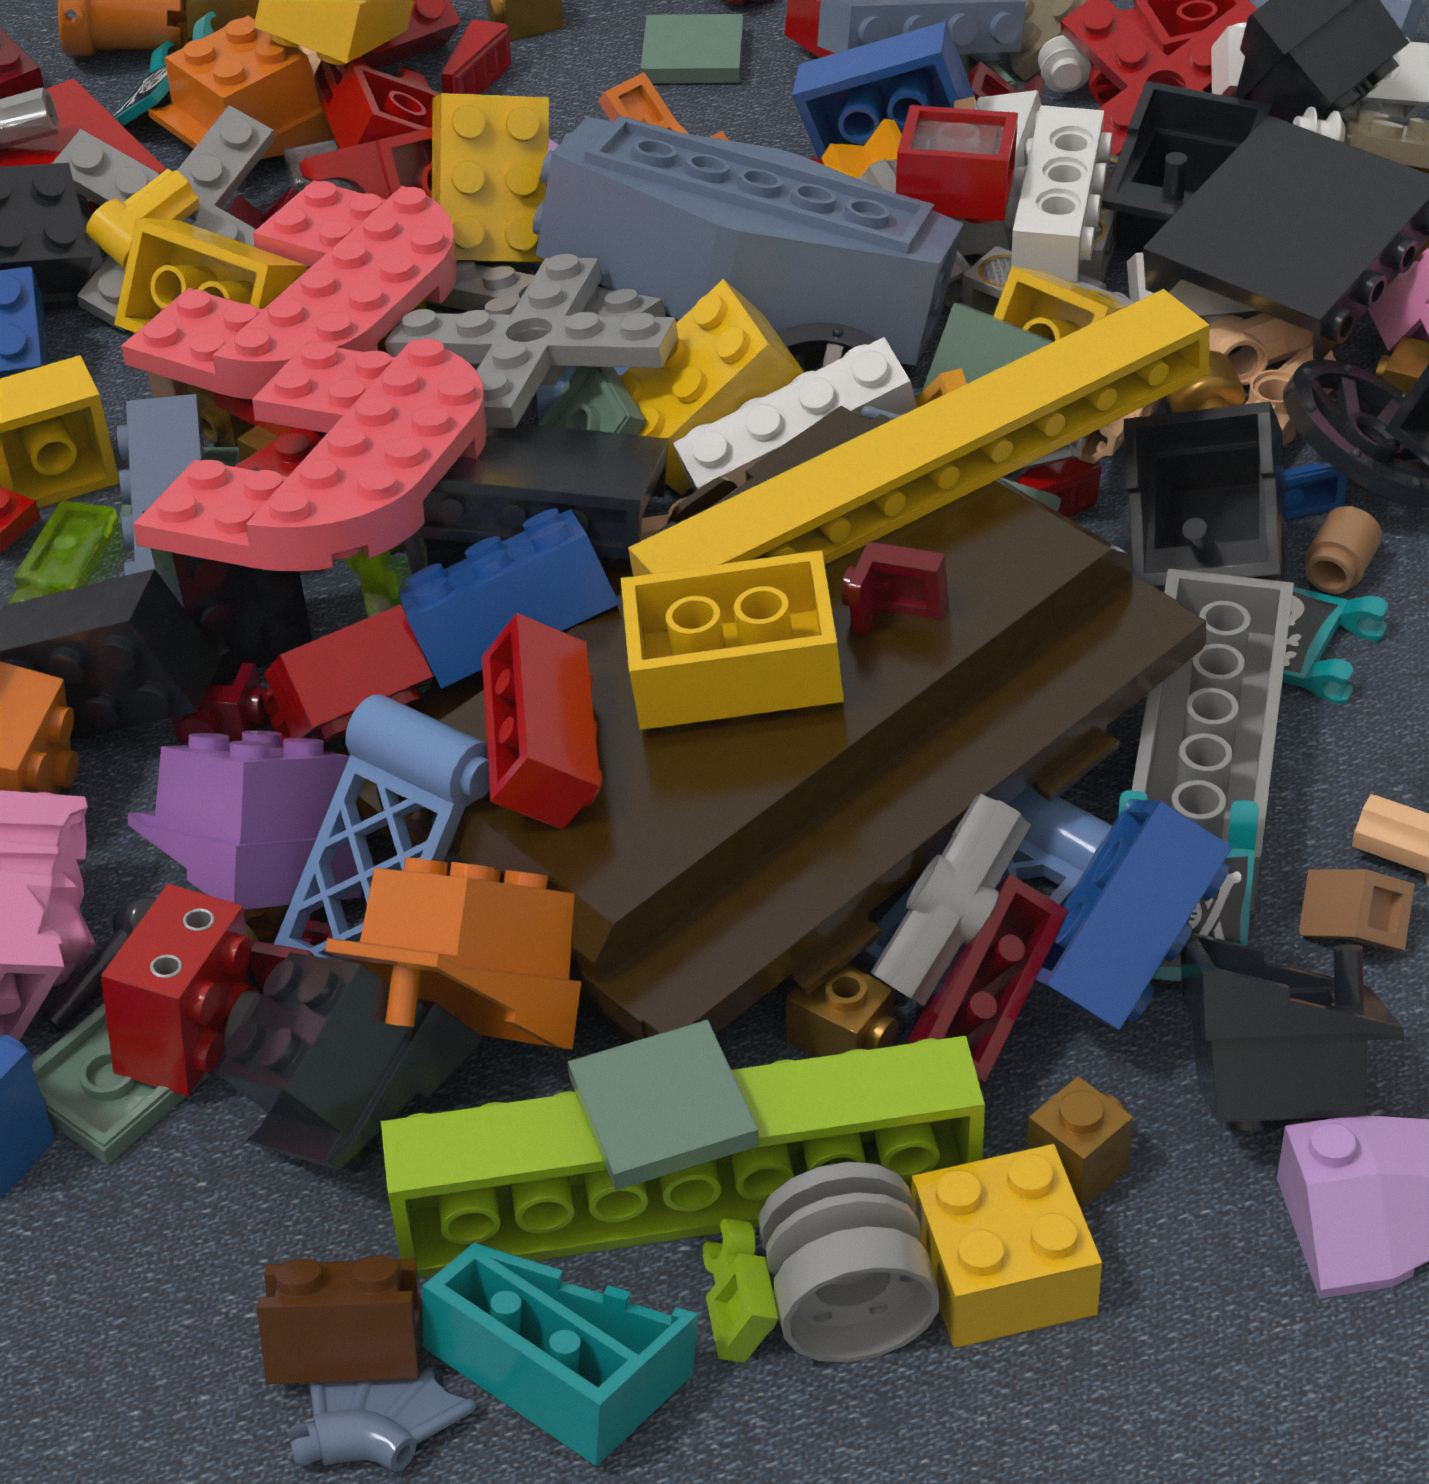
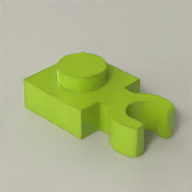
M723 1218L720 1222L723 1243L706 1241L703 1245L704 1265L709 1273H713L715 1285L706 1295V1301L718 1359L745 1363L766 1335L774 1329L779 1317L766 1258L754 1255L756 1239L752 1224L750 1222Z

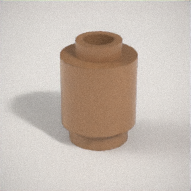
M1351 506L1337 507L1327 514L1305 554V572L1313 586L1326 593L1340 594L1356 586L1361 581L1382 542V530L1375 518L1364 510Z

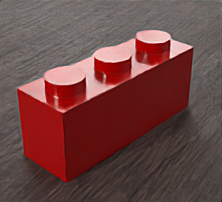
M516 613L482 656L490 801L563 830L582 807L586 808L593 803L602 784V772L598 767L596 746L598 728L597 722L594 720L591 695L593 677L589 673L587 643Z

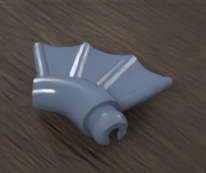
M430 1369L419 1372L418 1379L309 1383L313 1422L294 1424L288 1431L293 1459L296 1464L303 1467L322 1460L323 1466L349 1461L368 1460L393 1471H401L414 1457L416 1444L473 1413L476 1409V1403L472 1399H465L445 1391L434 1379L435 1374Z

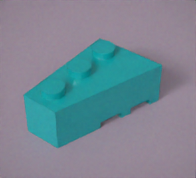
M473 1243L423 1285L422 1347L593 1465L597 1466L693 1376L698 1313L675 1307L671 1316L630 1303L629 1291L610 1285L607 1286L603 1294L562 1281V1270Z

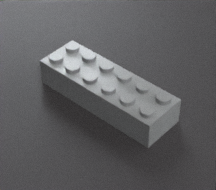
M1168 569L1164 593L1181 602V606L1206 620V644L1202 651L1148 692L1132 791H1142L1147 794L1149 800L1164 802L1226 843H1228L1232 803L1237 800L1257 803L1259 815L1250 911L1254 912L1294 583Z

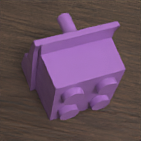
M273 731L242 732V741H232L230 743L228 735L212 733L189 734L188 745L161 746L155 811L128 813V825L187 869V881L206 895L243 905L244 910L290 905L350 756L323 751L324 741L319 739L287 738L283 740L282 744V733ZM350 844L337 849L330 865L336 885L359 874ZM362 888L340 898V900L361 898Z

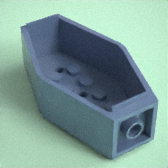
M619 115L615 121L586 117L572 133L567 132L562 143L554 151H548L540 175L541 183L547 184L545 200L539 204L536 210L532 230L534 234L539 235L536 256L545 259L559 254H573L578 258H599L602 275L600 285L612 290L633 289L639 295L661 298L665 314L678 320L687 314L703 296L707 295L724 279L764 314L776 333L804 324H841L861 330L877 340L885 337L900 363L916 366L940 324L964 223L933 211L934 204L882 190L792 152L676 132Z

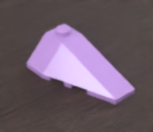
M1366 1115L1346 1116L1285 1126L1277 1181L1319 1299L1391 1288L1412 1278L1416 1267L1429 1262V1119Z

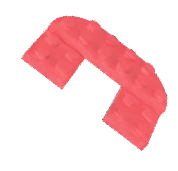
M313 180L253 232L256 248L309 266L310 268L264 309L256 308L251 304L239 303L211 295L203 290L188 288L121 345L124 363L137 369L219 394L253 399L306 342H329L337 348L361 352L378 351V342L423 299L441 304L452 291L458 273L452 221L440 204L428 197L424 190L417 187L401 186L385 200L375 194H363L337 187L331 182Z
M436 339L411 340L396 357H390L388 353L383 351L361 352L337 348L329 342H306L252 399L254 418L256 421L327 433L288 477L272 470L254 471L227 466L217 460H194L133 523L137 546L273 571H311L333 568V559L352 557L361 552L363 548L368 558L384 553L407 540L425 523L423 500L459 457L477 460L481 454L487 437L484 392L481 378L469 362L450 350L445 349L443 343Z

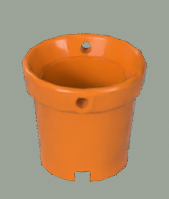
M58 0L60 42L63 52L69 58L92 57L97 51H154L167 41H171L174 44L168 51H178L189 41L187 0ZM73 10L76 12V17L68 16L66 11Z

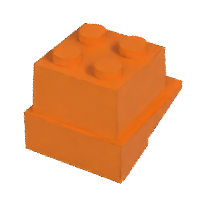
M250 16L232 20L224 28L202 39L190 41L182 49L165 57L171 103L164 107L148 109L149 116L193 149L228 105L273 129L274 142L261 159L281 155L282 158L290 161L336 149L333 132L318 98L308 55L296 47L284 46L274 42L270 38L271 34L254 28L255 20Z
M1 661L0 790L31 793L49 792L59 795L62 788L69 789L72 786L79 763L78 753L71 750L70 735L74 724V710L71 707H67L64 679Z
M405 857L403 871L374 868L360 942L327 938L325 952L342 961L362 964L390 983L386 1024L414 1027L417 1001L422 999L436 1002L479 1035L573 1049L581 981L569 980L575 894L547 890V875L506 870L504 883H499L501 871L495 870L494 867L451 862L450 876H446L447 862Z

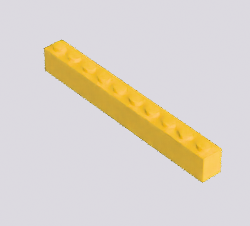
M1162 289L628 547L633 576L822 550L824 565L866 545L868 541L872 542L1209 375L1210 325L1165 289Z

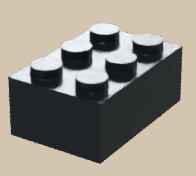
M257 467L250 469L254 471H259ZM150 548L155 570L222 659L211 684L218 685L235 678L242 663H255L257 668L274 662L283 653L312 642L300 571L263 570Z
M155 569L4 605L0 613V661L64 679L67 707H71L74 710V724L70 740L198 712L222 660Z

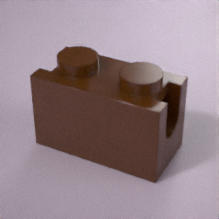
M370 1256L359 1261L337 1262L294 1259L283 1264L266 1265L264 1278L267 1297H259L257 1304L266 1385L419 1378L423 1347L422 1302L417 1258L392 1259L387 1256Z

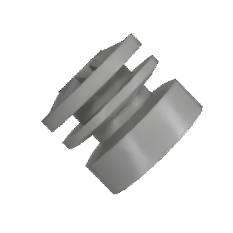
M844 1162L821 1166L791 1178L768 1197L759 1213V1233L762 1246L766 1251L768 1272L774 1278V1298L783 1337L796 1353L817 1361L848 1363L876 1358L907 1345L927 1330L939 1312V1291L928 1252L921 1244V1226L919 1219L914 1214V1201L910 1188L899 1173L871 1163Z

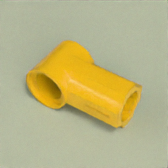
M166 169L123 202L115 198L102 204L90 217L86 225V233L125 270L136 218L177 219L183 221L200 208L199 197L193 191L189 181L180 172Z

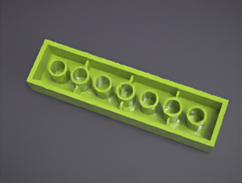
M966 1036L946 1039L929 1038L912 1044L871 1050L854 1049L843 1054L796 1061L780 1060L768 1065L731 1070L758 1128L759 1146L619 1190H615L577 1095L572 1091L561 1092L550 1097L509 1103L492 1102L475 1108L434 1114L417 1113L406 1118L381 1121L387 1190L400 1259L417 1258L419 1278L435 1276L473 1243L531 1261L717 1234L721 1233L720 1222L723 1218L750 1222L753 1228L759 1227V1213L768 1197L788 1180L817 1167L844 1162L878 1164L899 1173L912 1193V1175L983 1160L985 1103Z

